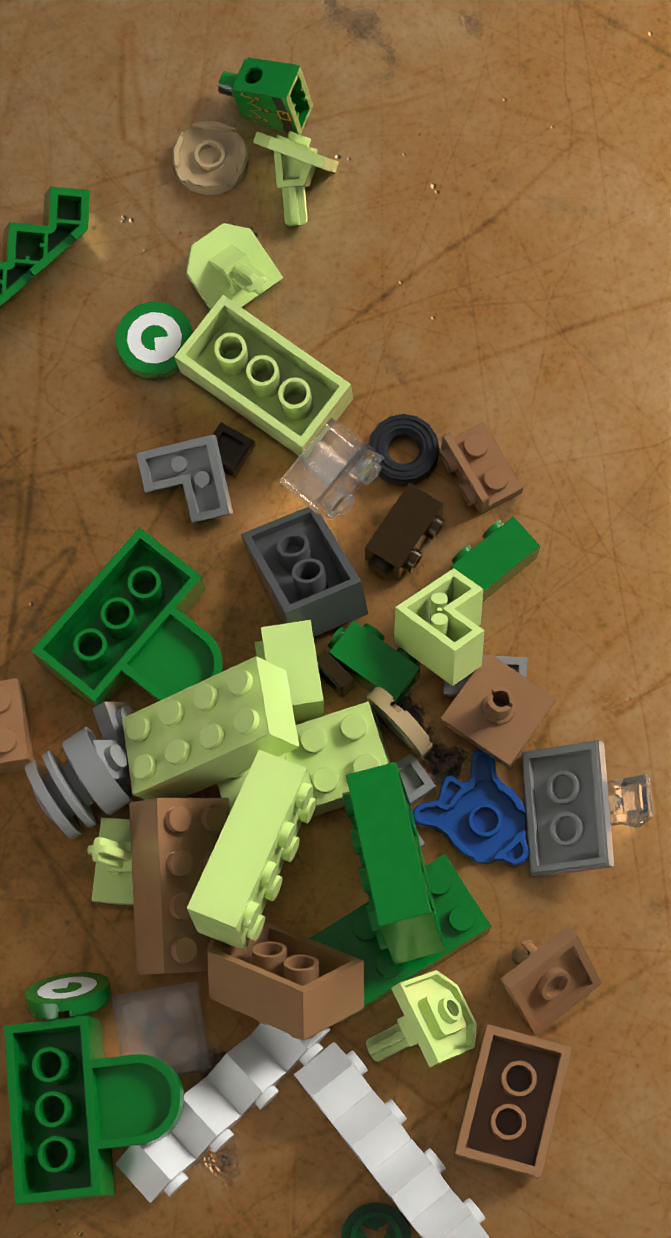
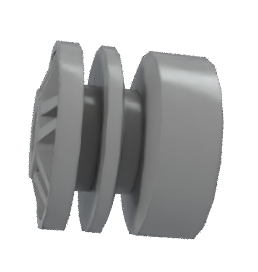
M86 726L62 741L63 750L67 761L64 763L48 750L43 753L42 757L49 772L35 759L25 765V771L32 785L33 794L48 818L58 825L65 835L72 840L82 834V829L76 815L87 827L91 828L96 825V819L91 808L92 804L96 803L106 814L112 815L133 801L128 785H119L103 763L91 742L92 740H98V738Z

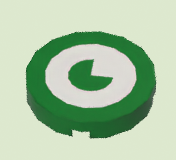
M151 301L135 306L123 316L117 327L115 343L121 362L130 372L147 379L161 376L166 378L180 371L174 356L191 336L193 330L189 319L180 309L168 303Z
M77 972L53 976L33 984L25 991L28 1013L43 1019L59 1018V1011L69 1010L70 1016L75 1017L94 1012L105 1006L110 1000L111 995L109 978L100 973Z

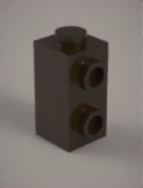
M409 482L365 547V560L368 561V567L384 578H388L391 575L397 580L402 577L405 571L412 573L423 556V552L420 549L427 538L433 541L445 524V519L442 518L444 503Z

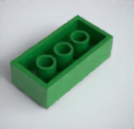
M392 762L347 774L349 791L342 793L348 818H351L353 829L350 830L356 855L360 857L362 865L358 867L363 890L368 894L370 905H367L369 921L373 932L376 931L381 951L389 949L394 964L444 952V942L415 819L397 763Z
M445 854L426 865L444 942V952L394 964L389 949L381 951L376 931L373 932L367 912V905H370L369 901L309 938L364 961V1009L347 1017L344 1020L345 1023L393 994L391 989L393 986L423 975L489 933L491 924Z

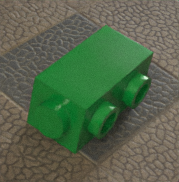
M514 516L504 524L501 520L495 522L482 535L484 538L482 542L474 548L470 545L464 547L452 559L453 565L451 570L453 568L483 588L482 602L538 557L540 545Z
M353 620L347 629L340 627L328 643V647L331 649L329 654L353 677L354 681L370 692L375 687L383 688L393 696L392 699L394 701L391 705L396 704L399 706L420 677V667L416 665L418 660L402 648L398 647L395 650L383 641L385 639L384 635L370 624L365 623L364 626H361Z

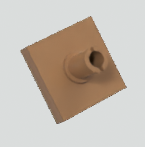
M487 653L482 660V666L473 672L441 717L440 722L509 769L557 699L490 653Z
M569 926L539 949L532 940L522 941L521 944L528 951V954L526 955L517 945L512 951L511 956L512 960L518 965L500 979L524 1023L535 1036L602 984L578 935Z

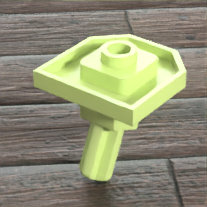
M289 131L287 138L280 135L274 138L256 132L253 143L274 150L277 188L282 189L285 224L287 226L307 224L305 187L310 186L316 167L335 173L339 162L317 154V149L309 147L310 138Z
M223 223L189 248L185 274L210 310L222 295L243 307L283 279V276L250 228Z
M101 817L99 837L95 838L93 845H88L87 848L88 854L92 855L93 862H96L91 901L94 903L134 906L130 820Z
M435 970L400 982L391 988L404 1016L397 1019V1024L368 1038L366 1041L367 1050L376 1062H380L409 1046L416 1047L419 1045L429 1067H433L474 1049L477 1023L458 985Z

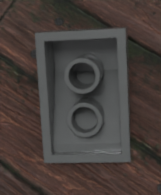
M315 504L241 534L242 540L281 624L311 620L313 637L368 614L362 582Z

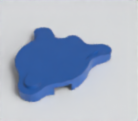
M480 749L472 754L470 780L468 782H461L454 776H447L443 779L440 795L436 800L420 803L414 808L413 815L416 825L440 832L457 853L472 862L482 864L504 863L511 867H517L525 863L529 856V847L525 840L526 810L523 802L514 790L505 785L498 777L495 759Z

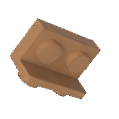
M484 422L455 437L451 433L442 436V450L439 451L441 461L449 473L455 471L462 483L459 485L462 497L469 506L475 505L480 515L523 492V486Z

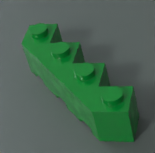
M50 186L44 194L43 225L8 223L4 229L2 262L0 261V307L88 230L90 190Z

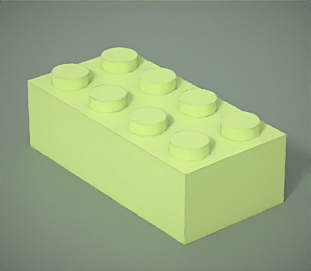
M224 295L220 297L174 356L181 373L305 461L353 400L352 387L349 382Z
M257 656L122 718L132 793L145 800L153 798H185L249 770L258 750L278 757L299 748L286 670Z
M369 701L296 725L299 748L278 756L307 768L310 783L313 785V798L317 800L312 817L345 807L342 793L349 791L347 774L391 763L375 710ZM249 770L217 783L221 797L229 798V814Z
M258 750L187 906L197 932L244 951L250 939L253 941L258 939L265 922V916L261 915L267 900L274 901L277 897L283 879L279 876L285 861L291 862L300 842V838L296 837L301 823H308L316 807L317 800L313 798V785L310 783L306 767Z

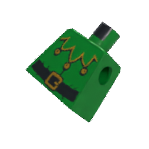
M249 57L243 61L238 74L224 71L219 79V93L235 98L242 117L289 134V131L301 135L314 105L300 65Z

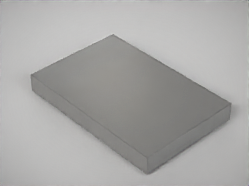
M595 740L522 752L530 875L542 877L614 867L604 742Z

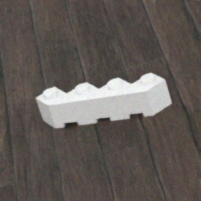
M260 1023L251 1035L226 1053L206 1078L184 1094V1108L181 1118L166 1137L152 1144L129 1147L115 1163L116 1166L150 1203L163 1192L171 1197L189 1179L185 1173L210 1149L214 1153L218 1152L234 1136L230 1130L255 1105L261 1110L279 1093L275 1086L300 1062L306 1066L322 1052L324 1048L319 1042L330 1031L329 1027L317 1033L313 1038L300 1040L275 1027Z
M333 1042L294 1074L315 1104L326 1115L344 1141L366 1166L421 1238H490L480 1225L486 1219L483 1213L470 1198L462 1202L441 1176V1173L446 1169L444 1164L431 1148L423 1153L401 1125L407 1118L392 1099H389L384 1104L362 1076L368 1069L353 1050L345 1054Z

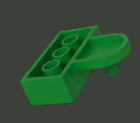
M140 527L31 650L41 666L93 708L102 702H110L128 679L133 681L156 701H160L223 672V660L216 641L185 615L205 591L203 577Z
M86 1015L4 1026L15 1204L34 1205L115 1196L112 1149L152 1144L166 1137L175 1128L184 1108V1090L179 1076L169 1064L149 1055L132 1054L105 1058L102 1019Z

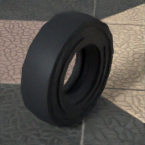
M407 414L390 416L380 422L370 435L368 444L370 465L378 477L389 484L407 486L409 482L415 485L426 479L436 467L440 451L437 435L431 426L421 418ZM409 437L414 440L419 447V454L416 459L406 464L397 463L392 460L388 453V447L394 439Z

